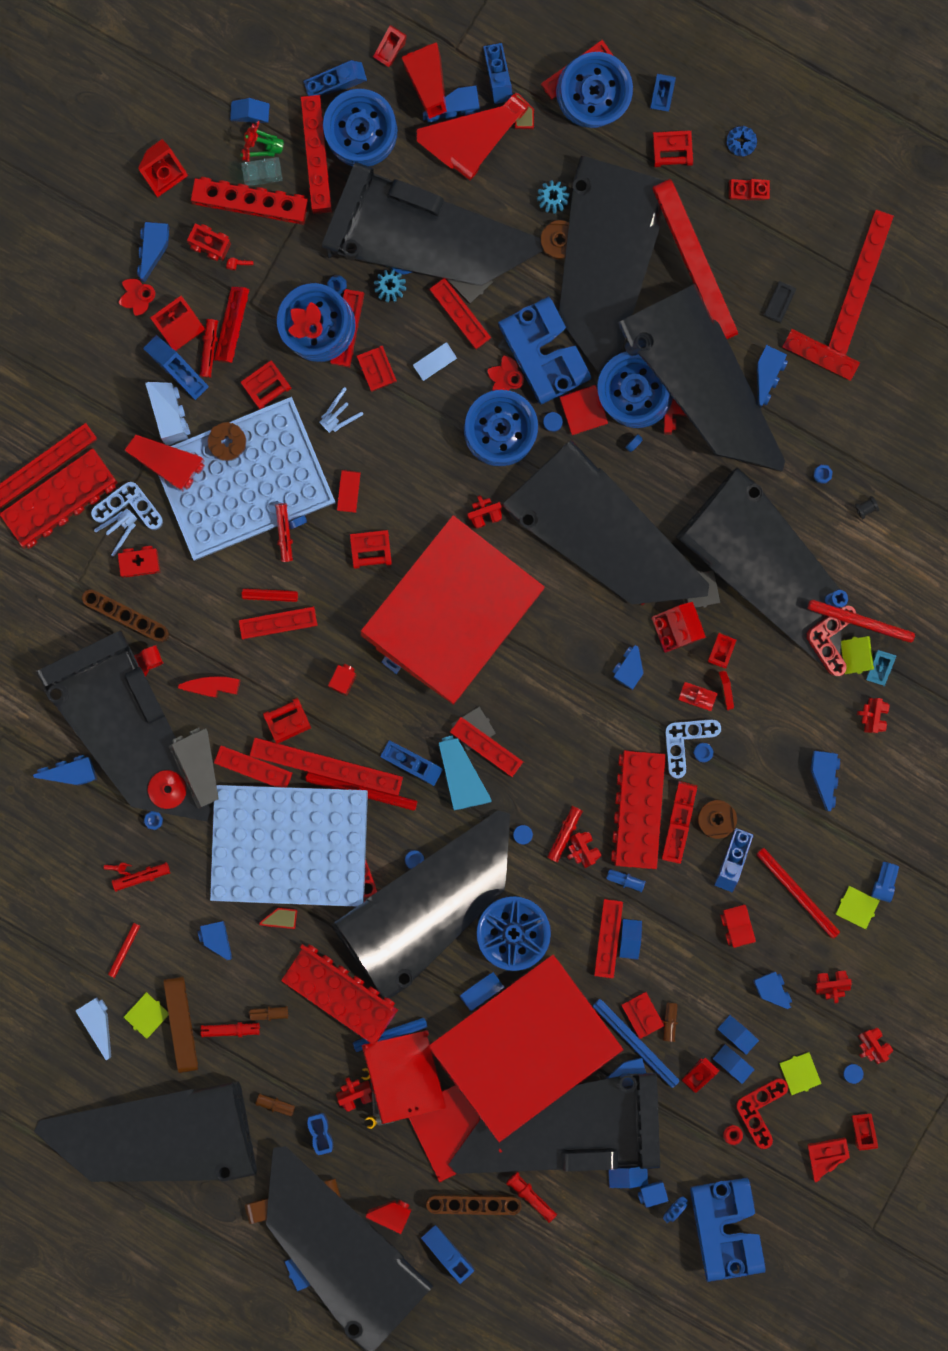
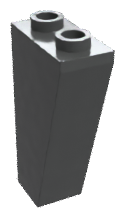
M200 728L190 731V736L186 738L180 736L173 739V744L168 747L199 809L219 798L207 729L200 730Z

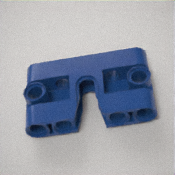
M549 296L498 322L503 336L540 405L591 380V375L576 346L559 349L548 355L541 354L540 347L551 342L566 328ZM525 312L530 313L532 320L525 321L522 314ZM564 380L567 383V388L560 389L557 382Z
M749 1179L719 1181L717 1183L690 1187L707 1282L765 1273L760 1235L746 1233L727 1235L723 1231L725 1224L736 1223L755 1214ZM717 1186L724 1187V1196H720L717 1194ZM732 1263L739 1266L737 1274L732 1273L730 1270Z

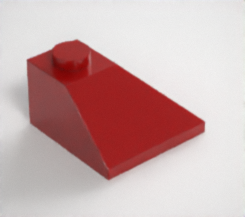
M163 139L147 149L138 167L157 197L188 176L171 148Z
M402 1200L398 1202L392 1201L369 1209L366 1218L401 1234L412 1209L409 1208L410 1204Z

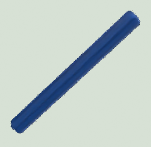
M601 999L593 1004V1008L671 1088L679 1083V1079Z

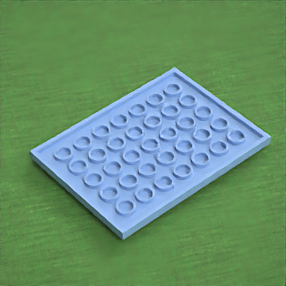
M292 397L229 422L241 428L247 441L244 452L236 460L222 461L212 454L208 447V436L211 430L171 446L198 455L205 460L203 463L205 467L201 473L195 474L192 478L194 480L193 484L188 490L185 489L183 492L160 477L194 561L278 527L275 504L287 503L288 521L290 522L335 503ZM225 437V440H222L225 447H229V444L233 442L229 437Z
M216 785L219 799L214 801L210 901L357 907L364 902L368 790Z

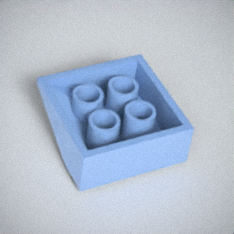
M146 383L160 436L165 445L170 446L187 440V435L191 433L188 423L182 418L185 416L183 406H179L177 401L180 398L178 388L173 387L172 383Z

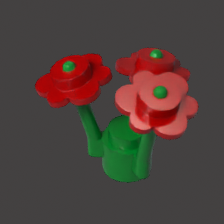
M257 121L256 124L252 123L244 135L246 143L244 149L241 150L240 156L242 161H245L246 166L250 163V157H274L275 153L281 154L283 150V139H278L277 136L258 130L260 121ZM258 134L266 137L267 139L259 138ZM258 141L265 143V149L268 151L249 152L248 148L254 147L255 142Z

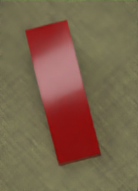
M206 677L179 684L178 689L217 698L218 691L237 695L241 680L229 677Z

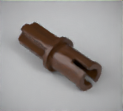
M676 1003L666 1004L665 1021H663L665 1023L663 1041L675 1042L676 1024H678L676 1022L678 1009Z
M268 1006V1008L250 1009V1020L268 1019L271 1021V1019H288V1007L270 1008Z
M259 1093L256 1101L257 1106L270 1109L272 1113L275 1111L287 1116H292L294 1113V1105L279 1101L278 1098L273 1099Z

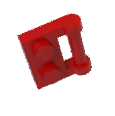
M691 131L653 132L655 167L677 164L693 166ZM686 151L685 157H660V153Z
M272 360L241 381V384L259 409L265 408L267 403L284 391L288 392L292 389ZM279 380L280 386L263 398H258L257 395Z
M388 530L350 534L354 569L360 568L359 566L377 564L392 565ZM385 551V556L358 558V553Z
M298 697L287 705L271 712L263 713L276 744L311 729ZM297 709L298 712L273 723L272 719Z

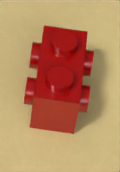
M195 223L187 239L190 249L198 253L203 251L212 260L218 261L220 259L223 261L231 246L229 237L221 232L217 234L211 231L212 229L204 224L200 226Z

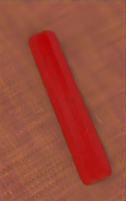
M242 589L241 594L242 599L298 601L297 591Z

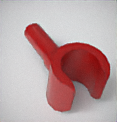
M230 258L227 261L226 268L236 270L237 265H253V261H241L236 258Z
M120 863L116 866L104 865V869L115 870L120 874L128 876L131 873L125 872L127 866L132 867V865L127 863Z

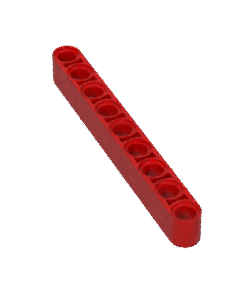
M668 179L653 186L656 199L693 283L696 284L712 319L720 324L727 340L738 335L734 321L672 180Z

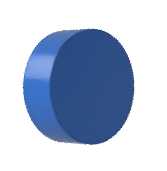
M555 412L548 413L543 421L545 429L549 432L558 431L563 423L561 416Z
M637 434L625 448L632 452L642 442L643 438Z
M305 515L290 521L289 528L293 529L307 523Z
M701 743L695 747L694 757L699 762H707L713 757V749L709 744Z
M521 825L514 830L513 836L517 843L524 845L531 841L533 833L528 826Z
M410 851L405 857V863L410 869L424 861V856L419 851Z
M850 1064L845 1067L843 1075L847 1082L856 1084L862 1080L863 1070L856 1064Z

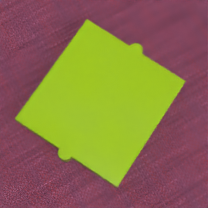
M870 636L862 638L853 637L850 640L841 641L842 656L847 668L845 674H861L863 671L874 670Z
M849 886L844 897L840 899L841 903L835 915L866 929L871 918L875 916L874 912L879 900Z
M146 992L124 1018L133 1026L134 1030H138L147 1039L169 1016V1013L160 1005V1001H156Z
M809 1052L797 1057L793 1056L792 1059L779 1063L791 1095L804 1090L807 1092L810 1088L821 1084Z

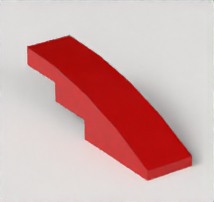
M678 782L662 860L681 864L698 785Z

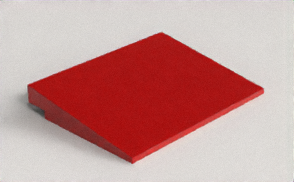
M453 515L363 627L361 636L376 646V650L454 705L545 587Z
M554 954L429 1045V1049L440 1062L442 1068L499 1143L624 1050Z

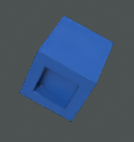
M663 1181L640 1187L641 1192L638 1193L641 1204L645 1203L646 1208L669 1201Z

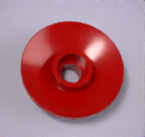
M169 770L161 771L151 778L148 785V795L156 806L163 809H171L177 807L184 800L186 784L178 773ZM165 786L171 787L170 793L164 791Z

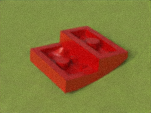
M596 385L559 396L572 435L608 424Z

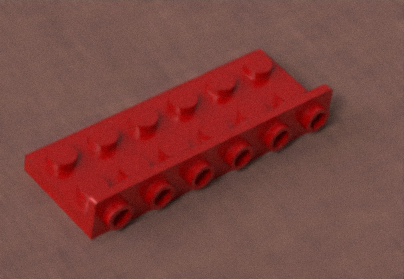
M93 448L1 512L0 516L19 541L21 547L30 549L38 543L36 540L42 536L46 538L52 534L53 528L58 525L59 527L65 525L69 521L68 518L73 514L77 516L85 510L84 507L89 503L93 505L99 501L100 495L105 492L107 494L112 492L118 482Z
M624 750L623 754H619L618 765L622 766L621 774L618 773L617 785H620V793H616V804H619L618 812H615L614 815L617 831H613V842L616 843L615 850H612L611 862H614V866L657 869L665 754Z
M302 944L300 946L301 952L281 981L375 1045L399 1010L394 1007L395 1002L387 997L383 999L378 996L379 991L371 986L369 989L365 987L363 980L357 976L353 978L349 976V971L341 965L337 968L332 964L334 960L325 954L321 957L317 954L319 950L312 945L305 946Z

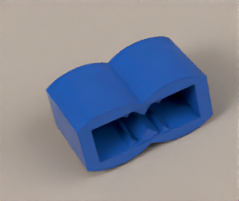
M323 1112L309 1116L308 1129L313 1136V1148L316 1154L322 1155L332 1152L333 1139L328 1132L327 1117Z

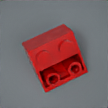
M182 296L150 317L165 340L175 351L205 331V328Z
M693 602L676 606L652 617L664 653L706 638Z

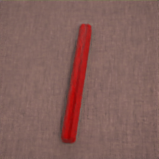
M810 600L808 609L906 642H913L915 637L913 632L822 602Z
M308 772L305 780L309 783L331 789L368 790V799L413 811L417 807L416 800Z
M762 848L757 853L760 860L833 939L837 937L840 931L768 851Z

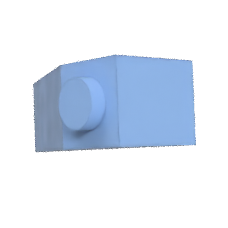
M95 998L77 1009L76 1013L105 1060L111 1058L108 1014L105 1011L108 1008L102 999L99 1001L98 998Z

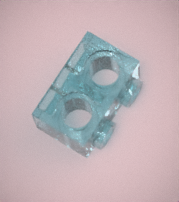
M279 157L241 163L245 185L253 186L283 181Z

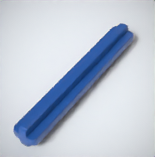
M421 1018L386 1030L378 1041L422 1030L427 1027L426 1020ZM364 1038L353 1042L355 1051L363 1050L362 1045L370 1044V1042Z

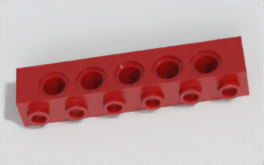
M320 95L301 97L312 212L313 214L332 212Z
M207 177L195 178L191 197L192 205L300 225L305 223L308 199H305L303 195L294 194L293 196H288L283 191L272 193L267 192V189L261 187L250 189L245 184L234 186L230 185L228 181L219 180L218 183L212 182V179ZM211 189L218 191L215 197L208 196V192ZM229 193L237 195L232 201L226 199ZM248 196L255 197V201L252 204L245 202ZM270 199L274 201V204L271 207H265L264 202ZM285 203L293 205L289 211L283 210L282 207Z

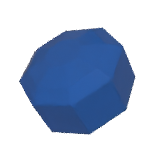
M334 275L327 282V286L334 289L338 294L343 293L347 288L346 280L341 275Z
M820 465L814 470V479L818 483L826 484L832 479L833 471L828 465Z
M151 811L145 815L144 823L148 829L157 830L163 824V817L159 812Z

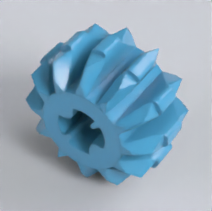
M550 181L549 187L544 183L543 189L538 190L540 196L537 197V201H542L539 205L540 208L547 206L545 212L548 213L550 208H553V213L555 214L557 207L560 211H563V205H568L566 198H569V193H564L567 190L566 186L560 188L561 182L558 181L556 186H553L554 182ZM550 194H553V196L554 194L557 195L555 201H553V198L550 200Z
M384 270L385 277L380 274L377 275L380 281H374V285L378 286L375 289V293H380L379 299L386 296V302H389L390 297H392L393 301L396 302V295L400 298L403 297L400 291H406V287L402 286L406 281L405 279L399 280L402 276L401 273L394 276L395 270H391V275H388L387 270ZM389 282H392L395 287H392V290L387 289L386 284L389 285Z

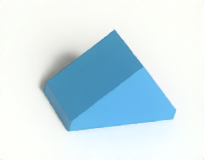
M879 650L875 651L873 655L874 670H869L866 680L885 686L896 655Z

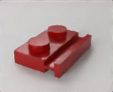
M383 346L357 356L371 392L397 382Z
M646 992L621 1005L639 1039L664 1027Z

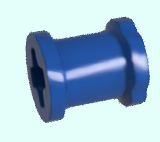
M837 590L828 594L825 597V602L837 608L843 607L848 602V595L843 590Z

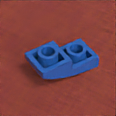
M492 972L461 994L460 998L472 1012L505 987L494 972Z

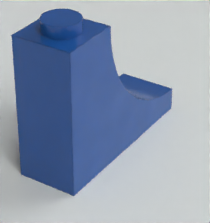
M157 335L143 348L195 400L209 387L184 359Z

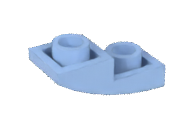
M446 342L413 364V366L424 381L457 359V357Z

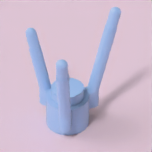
M346 387L341 390L329 409L321 417L320 424L329 433L332 430L336 432L341 427L363 415V412H360L337 425L339 420L336 417L348 406V403L346 402L334 414L331 412L347 390Z
M128 509L120 511L116 516L94 529L95 532H98L117 520L118 522L106 532V535H109L120 525L123 528L128 526L112 552V556L116 555L131 530L136 526L134 522L137 518Z

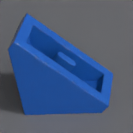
M657 74L651 102L652 109L669 112L676 77Z
M251 98L232 101L230 120L269 123L270 104Z
M623 919L619 958L639 959L642 921Z
M731 1015L718 1027V1030L746 1055L759 1041Z
M726 1044L713 1058L741 1084L755 1070Z
M629 1166L608 1170L610 1188H634L648 1185L647 1169H640L639 1166Z

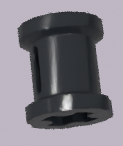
M870 496L867 501L861 504L857 503L854 505L862 520L865 519L866 515L874 511H880L873 496Z

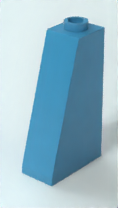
M453 736L442 738L439 746L454 811L490 803L491 798L458 738L454 739Z

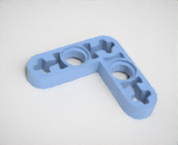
M134 482L125 483L97 504L91 512L96 522L103 523L130 504L149 529H160L163 524L161 515ZM129 486L131 488L135 487V494L133 496L131 494L125 496L128 499L125 502L119 493L122 492L124 495L128 492L127 488ZM114 497H118L121 500V505L117 508L112 507L110 504L111 499ZM140 501L147 502L148 508L145 511L138 510L137 504ZM107 503L108 507L112 510V512L109 513V511L107 510L103 513L105 516L104 518H96V515L98 514L96 511L98 509H100L101 511L106 509L104 504ZM151 509H153L154 511L151 512V515L154 518H159L157 520L158 524L156 526L154 524H149L151 520L148 516H146L145 518L143 517V515L148 514L151 511Z
M718 721L678 722L667 726L665 736L668 771L671 777L682 778L686 773L684 740L716 737L721 732V725ZM704 723V727H710V723H713L715 727L717 726L718 730H715L714 734H711V731H704L705 735H701V724ZM681 725H685L684 732L686 737H682L683 733H677L676 737L669 734L672 726L680 730L682 729ZM690 725L698 727L699 732L697 735L692 736L688 733ZM677 745L681 748L679 756L671 754L670 749L672 746ZM682 758V762L679 761L678 764L679 768H683V771L676 775V772H672V769L675 768V762L671 763V759Z

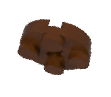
M562 220L553 221L542 231L541 246L545 254L551 258L565 259L569 222ZM558 235H562V239H565V242H562L561 245L554 241V238H558Z
M220 423L211 429L208 436L210 451L222 461L236 460L246 448V436L241 428L234 423ZM225 437H229L233 441L229 444V447H225V444L222 443Z
M714 800L701 808L698 815V824L705 835L714 839L725 838L733 832L737 824V815L728 803ZM715 814H719V817H723V821H720V825H716V822H712V818H715Z

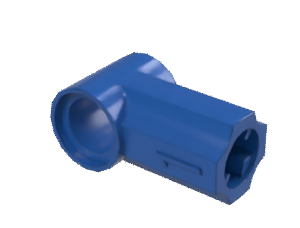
M887 862L882 863L878 880L875 882L872 890V898L889 903L892 901L899 866Z

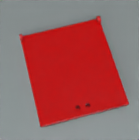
M428 1030L378 1041L375 1045L371 1043L362 1045L382 1124L446 1109L432 1052L429 1049Z
M456 1085L442 1091L446 1109L409 1118L439 1183L456 1175L455 1171L449 1166V1163L481 1119Z

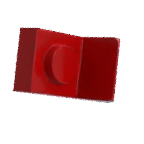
M390 25L373 57L387 67H390L399 50L405 46L407 35Z
M674 398L664 417V435H672V430H676V419H672L673 416H687Z
M718 633L707 661L726 669L736 639Z
M706 1058L700 1059L684 1076L682 1081L697 1093L716 1076L719 1070Z
M872 1114L852 1116L857 1149L859 1151L877 1149L878 1142Z

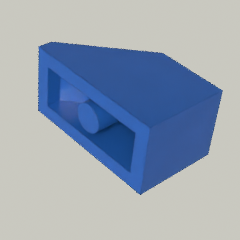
M225 922L200 926L201 930L198 931L200 942H204V946L226 960L232 959Z

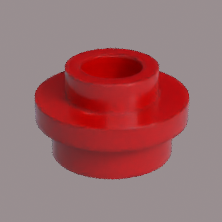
M731 1125L724 1130L723 1136L728 1144L736 1145L741 1142L743 1132L738 1126ZM735 1131L736 1137L730 1138V1132Z

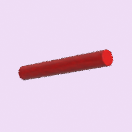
M133 923L112 965L109 976L116 977L140 925Z

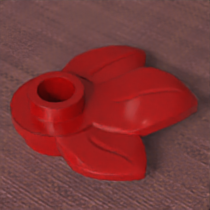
M137 279L123 281L122 284L127 292L121 297L119 304L125 308H133L135 316L144 314L148 310L149 303L155 298L154 288L151 285L142 284ZM145 291L150 293L148 297H143Z
M310 302L306 310L299 308L291 309V318L294 322V325L288 330L291 335L296 338H303L305 336L317 338L321 335L323 330L320 323L321 312L316 304ZM312 325L316 326V331L314 333L310 331V327Z
M503 356L501 366L492 367L487 370L489 377L496 382L493 386V391L518 389L524 383V376L518 371L517 362L511 357ZM517 377L518 382L512 383L511 378Z

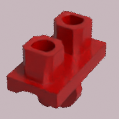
M481 495L477 496L479 502L473 503L472 506L473 509L479 507L481 509L470 512L467 515L474 527L479 529L486 526L482 516L490 514L492 523L501 521L502 506L498 502L485 507V505L491 503L490 498L483 500Z
M684 682L678 700L712 711L717 693Z
M869 698L868 705L864 704L863 711H857V715L862 716V723L865 724L864 732L878 733L886 731L887 723L880 720V714H887L890 705L883 702V699Z
M579 832L569 838L572 845L568 848L572 854L567 856L568 859L574 857L577 864L582 862L584 868L595 864V861L601 857V853L597 848L589 850L586 845L592 841V836L589 832Z
M845 970L835 972L836 981L830 982L828 973L818 974L815 989L816 995L825 994L826 999L833 998L834 1004L838 1003V997H845L844 991L851 990L852 985L851 979H848Z
M879 1028L867 1030L858 1035L863 1042L859 1045L863 1050L859 1056L861 1058L867 1056L870 1061L875 1060L877 1065L886 1062L893 1049L888 1043H884L882 1046L877 1040L883 1036Z
M350 1077L346 1078L347 1084L341 1086L342 1091L336 1094L339 1105H342L347 1112L356 1108L353 1100L360 1098L363 1104L372 1102V1090L368 1080L360 1083L359 1079L352 1082Z

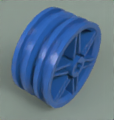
M604 52L586 53L570 62L561 72L556 86V97L563 114L573 123L586 128L602 127L617 120L627 110L633 95V83L626 66L613 55ZM595 68L600 69L601 73L599 75L594 73ZM578 74L582 75L583 80L581 82L576 80ZM610 80L615 82L614 87L609 86L608 82ZM595 87L597 94L591 95L589 88ZM575 93H578L580 95V99L578 101H575L573 99V95ZM607 99L612 101L611 106L605 104ZM589 106H593V113L588 112Z
M352 89L340 94L328 106L323 120L324 135L331 152L341 162L352 167L355 162L369 167L382 162L388 157L396 144L398 130L393 110L381 95L371 90ZM358 108L359 112L353 114L352 109ZM376 112L377 117L371 118L370 113ZM341 121L346 123L344 128L339 127ZM361 127H364L365 131H362L361 134H359L358 130H360ZM382 130V136L375 134V132ZM351 140V144L345 146L344 141ZM368 143L370 145L369 150L365 151L362 148L363 144Z
M310 283L295 288L284 298L277 314V327L284 343L300 357L309 361L325 362L338 357L349 347L355 334L356 322L352 308L334 289L323 284ZM321 301L323 305L318 307L321 312L320 322L323 327L321 335L317 338H309L307 336L296 338L288 331L294 325L291 318V309L299 308L306 310L310 302L316 304ZM336 312L338 316L337 318L333 319L332 317ZM315 325L310 327L312 333L316 331ZM329 331L335 332V336L333 338L329 337ZM317 339V345L313 346L312 343Z
M627 352L620 353L613 357L600 373L598 379L600 402L608 414L624 426L631 428L651 426L665 416L672 404L673 397L639 354L631 356ZM641 369L647 370L645 375H640ZM623 372H627L628 376L625 377V379L621 378V374ZM657 383L659 388L653 390L652 386ZM639 387L641 393H637V395H635L633 390ZM616 390L621 391V395L619 397H616L614 395V392ZM646 401L652 402L650 408L645 407ZM633 405L632 411L626 410L627 406Z
M495 390L480 396L470 407L464 424V437L469 450L480 461L492 466H508L523 459L531 450L538 433V420L531 404L521 395L508 390ZM499 406L501 407L502 411L500 413H496L494 411V408ZM514 413L519 415L518 420L512 418ZM481 418H485L487 420V423L485 425H481L479 423V420ZM498 425H501L502 428H505V430H503V434H500L499 431L495 430L498 428ZM520 432L522 438L516 439L515 433ZM488 437L489 443L484 444L482 438ZM501 444L507 445L506 451L500 450Z
M505 897L493 902L485 909L478 922L477 941L480 950L489 962L501 969L517 971L533 966L544 956L550 943L551 930L545 913L534 902L522 897ZM503 912L509 914L508 919H502L501 915ZM522 914L528 915L527 921L521 920ZM496 928L498 934L496 936L491 935V929ZM511 928H516V931L519 932V936H516V939H511V935H508V931H512ZM535 931L537 934L536 938H530L529 933ZM500 946L506 947L505 953L499 952ZM524 947L526 949L525 954H519L518 949Z

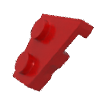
M845 1137L807 1144L814 1182H818L822 1176L833 1171L838 1164L850 1158Z

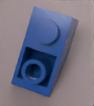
M636 645L633 649L631 647L627 649L623 655L626 658L622 664L618 663L612 671L615 673L613 678L630 690L634 689L644 674L639 648Z
M773 971L753 980L760 998L786 1009L791 1008L789 1003L792 1000L788 991L784 992L782 985H784L781 974L777 975Z

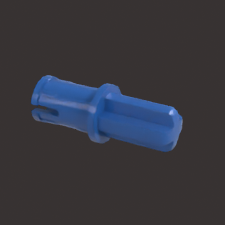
M610 869L607 874V880L621 884L623 888L629 887L641 893L646 882L629 876V873L626 875Z

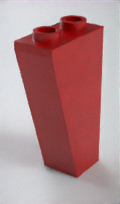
M437 43L426 45L424 48L403 56L404 68L429 119L447 112L441 55Z
M135 435L125 449L126 453L182 492L191 487L194 482L192 478L196 473L200 474L205 467L203 464L205 460L198 455L139 435Z

